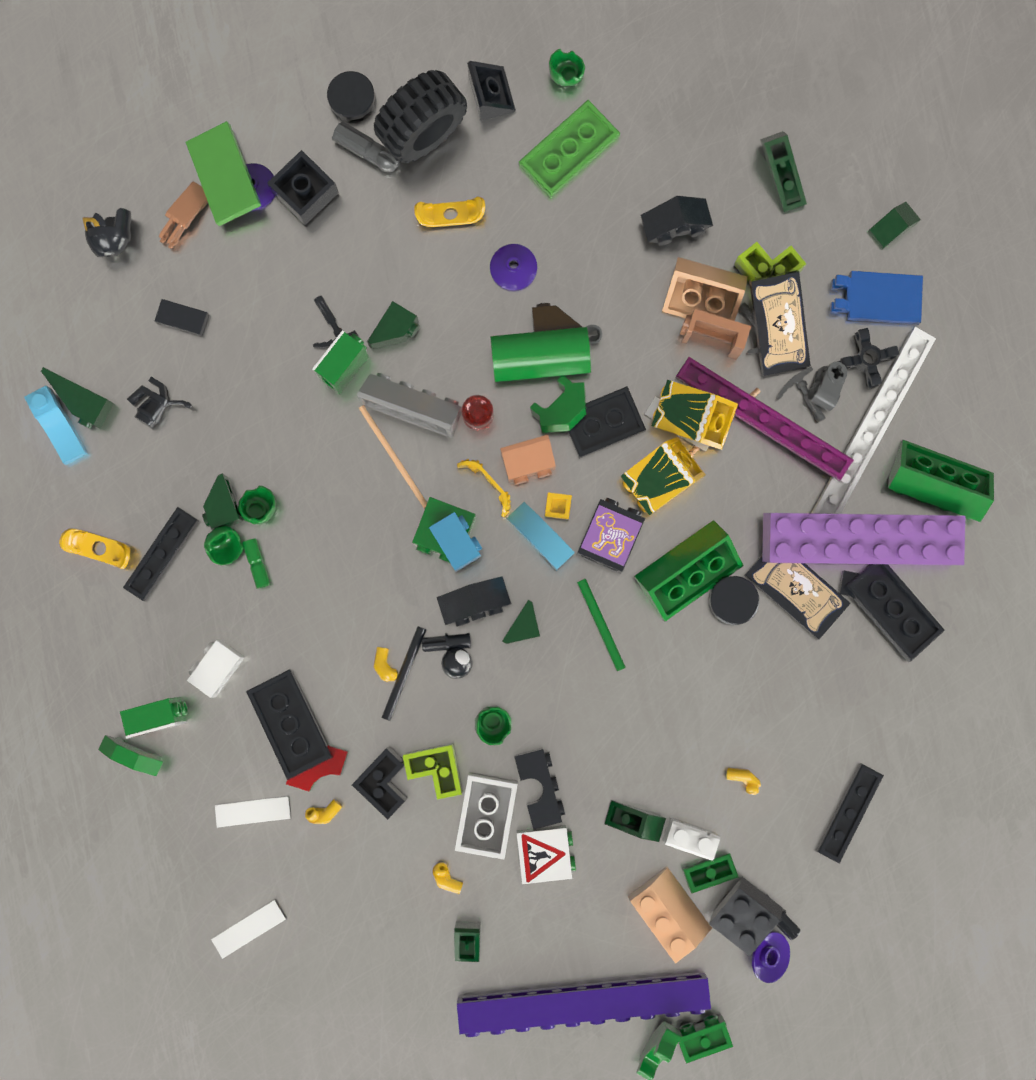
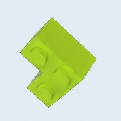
M756 242L737 257L734 265L742 275L747 276V281L749 282V280L795 270L801 272L806 262L792 246H789L772 260L760 244Z
M453 743L403 754L407 780L432 775L437 800L462 795L463 789Z

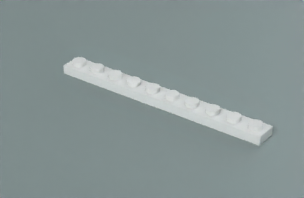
M917 327L912 328L899 351V356L893 362L844 452L854 461L840 481L831 476L811 513L841 514L936 338Z

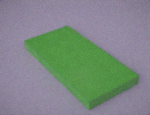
M587 100L519 161V165L552 198L620 136V132Z
M227 121L186 141L214 220L218 226L261 206L235 135Z

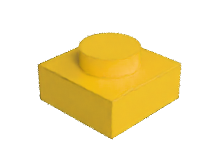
M548 492L545 517L569 520L572 495Z

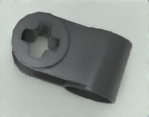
M837 361L819 368L812 387L808 392L807 400L827 411H831L839 401L840 392L847 377L845 365Z

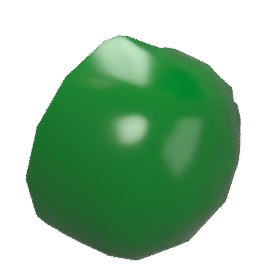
M561 49L556 50L551 54L549 60L551 79L561 86H574L578 84L584 77L585 64L583 59L575 54L574 51L564 53Z
M259 485L256 489L246 490L238 502V511L241 517L252 524L265 523L275 513V496L270 489Z
M221 526L207 534L204 549L213 563L222 566L238 559L243 551V545L235 529Z
M499 706L485 707L475 718V731L482 742L488 745H500L511 733V717L505 709Z

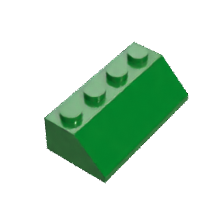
M902 440L889 474L888 488L898 494H905L916 498L920 502L935 505L944 511H951L965 516L966 519L981 522L994 502V473Z
M713 520L634 577L661 618L667 621L711 590L720 580L729 577L744 565L730 536Z

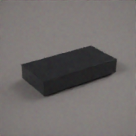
M161 299L154 321L157 324L202 337L209 314L199 309Z

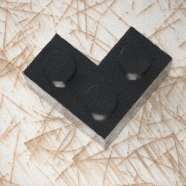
M675 196L641 214L647 241L658 243V245L669 244L672 242V238L686 234L691 235V237L701 236L705 233L706 229L713 226L706 198Z
M503 576L469 584L436 597L445 625L455 623L456 627L470 623L469 618L472 621L486 617V612L489 613V616L502 613V607L511 604Z
M387 747L352 784L387 820L407 800L390 782L405 766L404 760L390 747Z

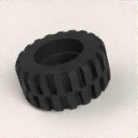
M429 70L427 73L423 72L416 78L407 81L403 87L398 88L397 92L387 99L386 104L382 105L379 110L380 113L375 117L374 132L395 160L405 163L416 161L420 157L426 156L431 150H435L439 144L444 142L457 129L458 124L463 120V116L466 115L467 100L446 73L438 70Z

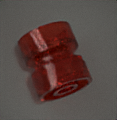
M473 395L465 400L462 406V416L465 425L470 430L476 432L484 431L491 426L494 413L493 405L485 396Z

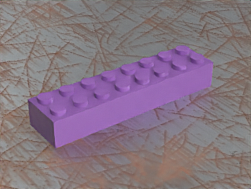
M763 513L762 562L964 565L965 516Z

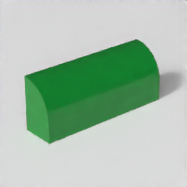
M587 327L490 336L495 382L591 373Z

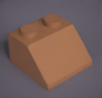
M548 435L500 448L509 483L514 482L515 485L529 481L528 477L535 475L538 478L552 475L551 471L556 468Z

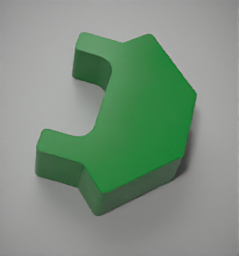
M563 375L558 379L559 388L564 392L549 407L542 408L537 403H533L530 406L532 416L540 421L542 433L570 431L586 415V390L584 382L573 383Z
M105 735L98 749L109 759L121 765L153 776H157L163 763L161 756L147 753L127 744L120 737L114 738Z
M663 1021L653 1032L639 1057L640 1063L636 1072L638 1075L647 1080H653L659 1064L662 1061L669 1063L672 1060L675 1048L681 1038L677 1028Z

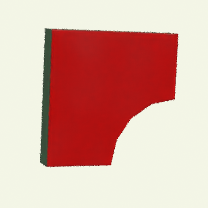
M327 744L333 758L287 780L286 785L309 792L314 783L321 777L330 774L341 775L349 751Z

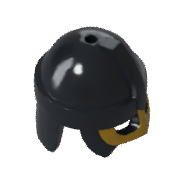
M119 208L116 211L115 217H107L105 220L98 213H95L93 217H83L87 244L97 257H114L124 251L131 240V211Z

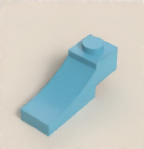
M44 386L24 397L34 417L52 442L63 464L67 465L88 454L67 412L62 409L51 388Z

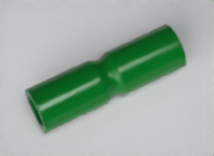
M253 538L242 542L256 589L271 585L265 565L262 562L257 539Z

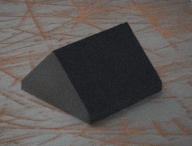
M469 61L467 63L468 77L480 121L516 111L504 66Z

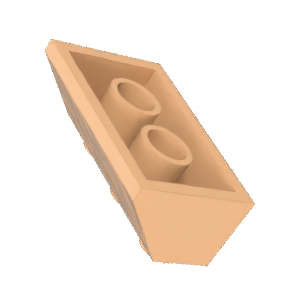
M678 257L662 312L686 318L687 315H692L694 309H698L735 321L746 290L747 276Z
M668 867L628 896L632 905L675 964L693 951L712 929Z

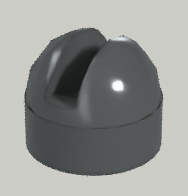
M597 325L586 326L588 333L596 330L598 335L589 337V344L598 343L602 338L601 328Z

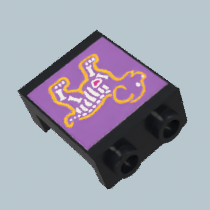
M606 498L605 501L600 499L576 555L621 574L645 518L641 516L642 512L634 508L628 507L625 510L618 507L619 502L613 499Z

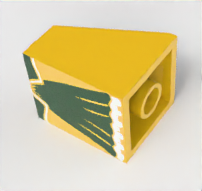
M667 380L666 385L662 388L661 399L658 408L653 414L651 426L722 450L738 403L709 392Z
M675 437L665 441L622 474L621 478L624 480L622 483L626 490L630 493L633 492L638 499L637 504L639 508L651 515L702 479L706 474L689 454L680 439Z

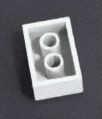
M469 773L455 851L505 859L518 785L517 781Z

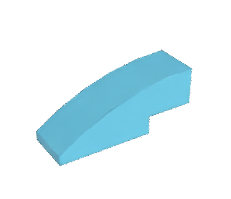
M525 502L507 517L508 521L556 571L574 555L575 552Z

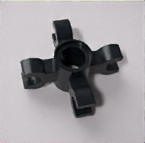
M859 329L855 333V338L860 352L855 356L841 358L838 362L843 363L846 369L857 367L859 370L865 371L868 388L878 387L879 384H882L877 365L883 360H891L899 356L898 347L892 346L880 350L877 346L871 345L869 329ZM864 353L872 356L873 363H867L864 360Z

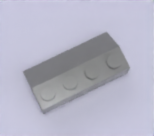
M377 373V376L369 374L357 394L358 399L364 406L449 437H453L462 413V408L458 406V401L445 397V400L436 398V394L429 390L423 389L422 392L414 390L413 385L404 381H400L399 384L390 381L391 377L382 373Z

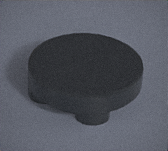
M346 71L332 79L327 89V99L332 111L343 121L356 120L373 110L375 92L371 81L365 75L355 71Z
M730 576L720 580L713 587L710 593L709 605L715 617L721 622L728 625H740L751 620L756 614L759 607V594L756 587L749 580L739 576Z

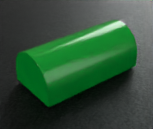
M730 853L714 858L713 861L708 860L683 869L691 894L739 878Z

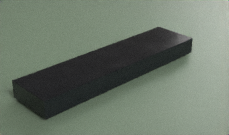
M177 507L123 588L140 600L146 601L199 520L180 507Z
M862 763L859 764L816 852L840 864L884 775Z

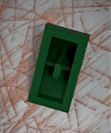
M904 202L894 207L872 226L868 232L880 247L884 249L920 222L921 219L910 205Z
M528 600L512 624L502 640L505 644L540 637L532 601Z
M456 921L454 928L455 961L479 962L481 922Z

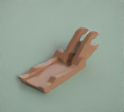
M193 181L167 210L165 216L169 218V221L160 232L159 237L161 238V243L166 241L169 243L168 247L170 249L176 246L184 229L190 226L195 216L207 205L208 201L202 186Z

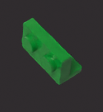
M709 1015L701 1023L695 1025L687 1023L679 1028L681 1038L678 1043L686 1064L733 1047L726 1022L722 1015Z

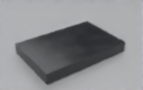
M626 386L587 402L586 415L568 433L580 459L646 431V428L629 388Z

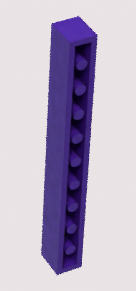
M705 973L458 997L459 1035L465 1034L466 1037H477L480 1035V1032H490L492 1035H499L505 1033V1030L515 1029L516 1032H527L530 1030V1027H540L542 1030H549L555 1028V1025L565 1024L566 1027H577L580 1025V1022H590V1024L599 1025L605 1023V1020L615 1019L616 1022H627L630 1020V1017H640V1019L649 1020L655 1018V1015L665 1014L666 1017L680 1016V1012H690V1014L699 1015L705 1013V1010L711 1009L709 983Z

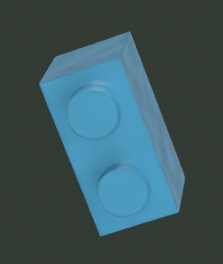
M454 512L429 527L457 572L480 558L479 551L482 547L475 536L469 537L466 530L470 527L462 515L457 517Z

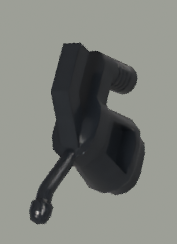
M150 377L148 381L159 388L160 394L141 385L127 398L134 406L145 395L149 397L137 408V413L134 417L152 429L155 424H159L165 409L169 405H184L188 409L192 407L190 402L184 400H168L166 386L153 377Z

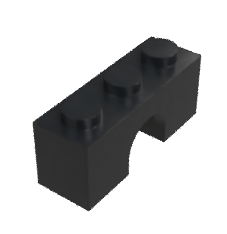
M542 747L514 755L520 781L535 779L543 786L541 797L527 803L533 830L561 823V816L565 815L562 800H556L555 791H559L556 777H550L548 767L553 765L549 752L544 753Z

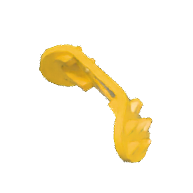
M477 196L471 200L437 204L418 202L414 206V213L419 223L427 227L472 224L483 217L485 200ZM452 208L458 214L456 218L449 220L444 217L445 210Z
M469 459L457 463V468H468L474 473L480 472L500 494L498 498L503 507L501 517H505L511 508L508 492L502 490L484 470L483 464L479 463V460L469 461Z
M69 528L61 534L59 540L60 547L65 552L92 558L114 565L120 569L126 568L130 560L129 545L88 531ZM96 541H101L105 544L106 551L104 554L97 555L93 551V545Z

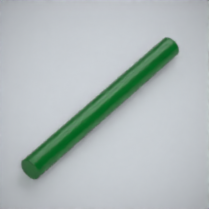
M586 578L578 581L577 584L616 670L620 671L626 668Z

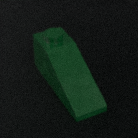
M782 131L760 139L783 212L806 205V198L788 135Z
M43 367L41 372L71 414L80 418L77 423L89 429L92 426L101 429L114 403Z

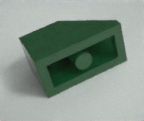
M392 301L367 340L369 347L377 349L406 342L409 337L413 338L420 326L417 315Z
M223 473L219 474L203 505L205 511L202 514L204 523L207 527H211L212 530L217 527H230L243 522L228 476Z
M611 800L605 825L640 839L659 842L666 818Z

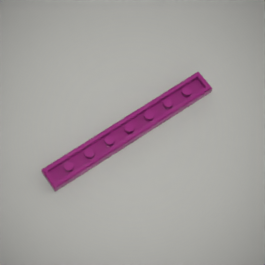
M691 357L687 358L675 377L687 386L738 403L734 414L736 417L838 481L842 479L854 459Z

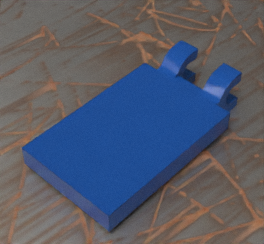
M851 271L849 277L836 275L835 279H832L831 289H847L846 299L835 298L834 302H831L830 312L848 313L847 320L913 325L921 323L922 275Z

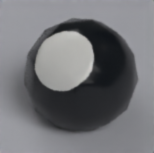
M462 648L450 649L442 657V670L450 678H463L468 675L472 668V658Z

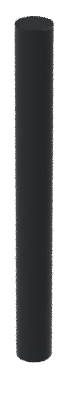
M417 626L381 717L385 720L391 721L420 648L422 638L425 635L426 629Z

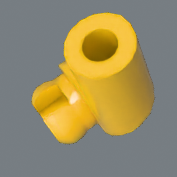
M377 647L374 670L381 680L385 682L394 681L398 673L396 669L391 668L387 663L389 649Z
M728 767L727 780L742 781L747 785L746 792L748 794L756 795L759 793V787H761L760 780L750 770Z
M333 799L326 808H308L305 811V818L313 824H327L343 806L336 799Z
M437 863L433 867V876L437 886L441 889L460 894L463 882L451 878L448 866L445 863Z

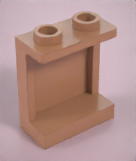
M694 309L691 316H686L680 335L684 336L682 343L686 344L692 332L731 343L728 357L737 360L745 348L751 326Z

